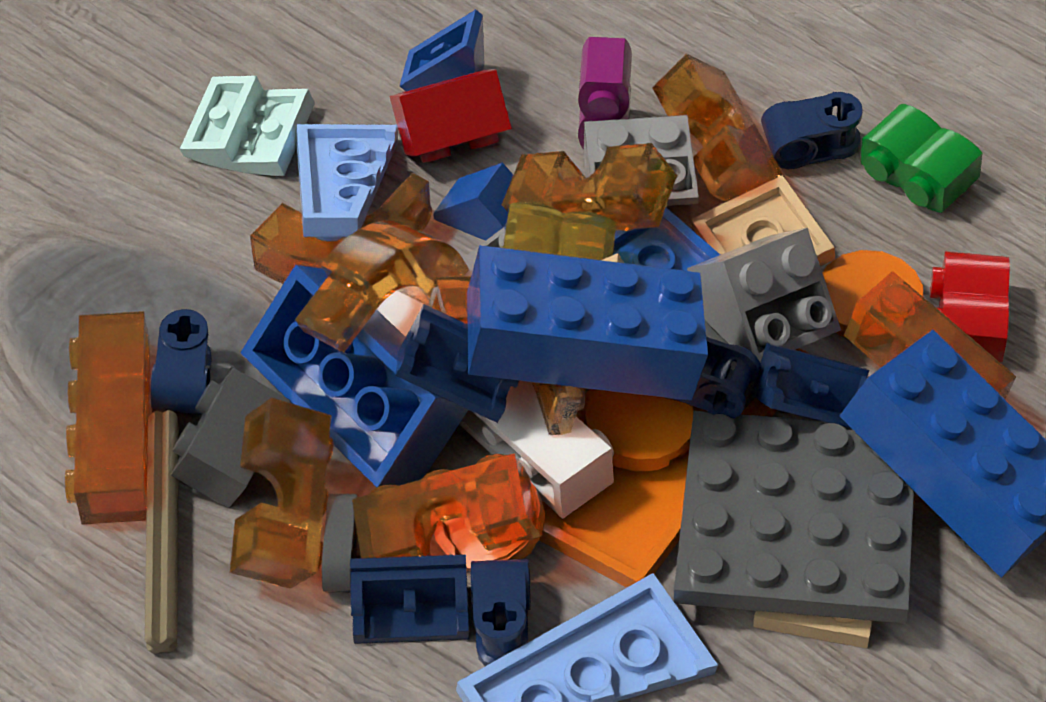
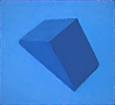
M475 9L410 49L400 87L405 91L482 71L485 64L483 15Z
M503 162L459 178L433 213L434 220L485 241L514 219H517L538 237L549 222L548 213Z

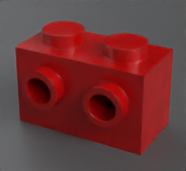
M496 69L474 72L389 96L404 153L410 156L420 155L422 163L448 157L451 155L449 146L467 141L470 149L499 142L497 133L512 129Z

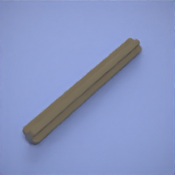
M170 410L165 412L154 411L148 417L144 640L147 650L154 654L160 652L170 653L177 647L179 480L171 476L179 460V455L172 451L179 439V423L177 422L178 416L176 413Z

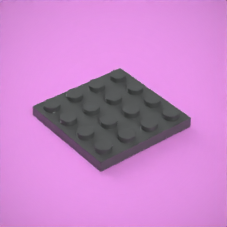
M693 411L674 584V603L907 623L914 490L851 428L820 420L744 414L736 418H730L723 414L712 415L706 411Z

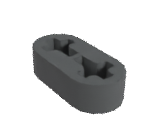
M358 494L328 495L322 553L323 591L351 592L350 559H356L359 531Z

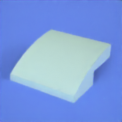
M257 76L212 77L180 147V151L184 157L217 168L248 174L285 176L297 147V124L307 123L315 102L309 89L263 90Z

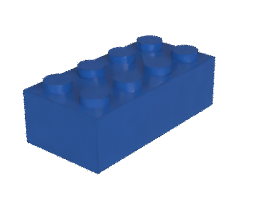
M479 245L467 291L468 375L692 401L708 356L701 273Z
M295 265L240 352L278 391L291 400L290 402L377 488L417 489L468 412V409L395 376L399 349L406 336L335 270Z
M931 330L866 379L840 414V417L1001 578L1046 540V439L938 333Z

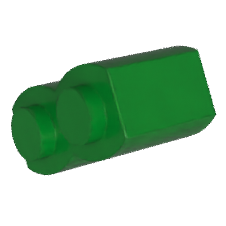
M900 104L862 138L861 164L873 179L880 182L884 181L895 187H901L909 200L915 205L942 213L980 177L983 153L975 144L961 134L941 128L921 110L910 105Z

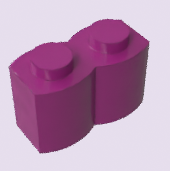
M588 37L583 45L578 104L580 107L578 139L583 149L584 122L630 118L632 50L625 38Z

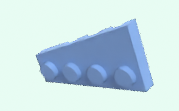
M297 124V156L303 237H315L322 241H337L343 237L358 236L397 146V125Z
M652 573L457 682L456 692L463 702H618L714 675L718 664L657 577Z

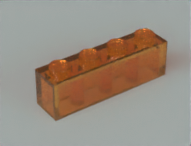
M144 311L79 315V336L69 339L71 369L78 371L77 380L68 381L70 413H76V424L67 425L66 428L69 458H75V469L65 471L67 503L77 504L81 525L146 521L148 417L150 416V339Z

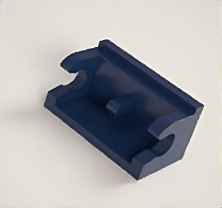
M423 304L399 349L395 376L496 423L499 422L505 411L506 397L510 387L517 388L519 380L468 375V324Z
M766 343L761 359V371L754 382L751 396L772 409L851 428L840 417V414L869 377L870 370Z
M466 554L350 559L351 616H353L354 644L469 639Z

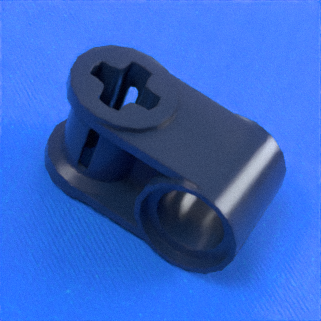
M832 92L824 96L799 101H783L774 104L763 113L761 124L775 165L789 170L808 164L851 157L858 151L861 144L857 125L862 119L863 109L858 98L845 92ZM834 106H837L836 116L832 115ZM841 135L845 136V143L841 145Z
M175 310L169 313L160 324L156 364L153 365L151 375L152 412L170 410L174 413L203 414L195 409L211 381L212 357L210 347L208 346L209 333L207 321L203 315L194 310Z
M706 337L708 356L692 401L674 398L667 399L677 400L706 410L712 415L723 414L730 418H736L741 415L745 408V391L750 383L756 381L761 371V363L755 354L742 346L727 344ZM733 361H736V367L734 370H732L731 363ZM725 393L727 394V399L722 402L721 397Z
M529 559L471 561V602L476 630V651L478 659L484 666L528 643V610H531Z

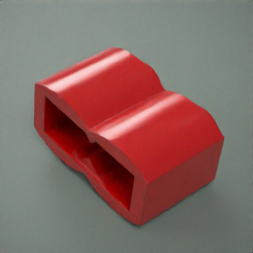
M945 251L943 266L932 267L930 298L939 299V308L931 307L928 333L934 330L963 359L1003 363L1009 322V257Z

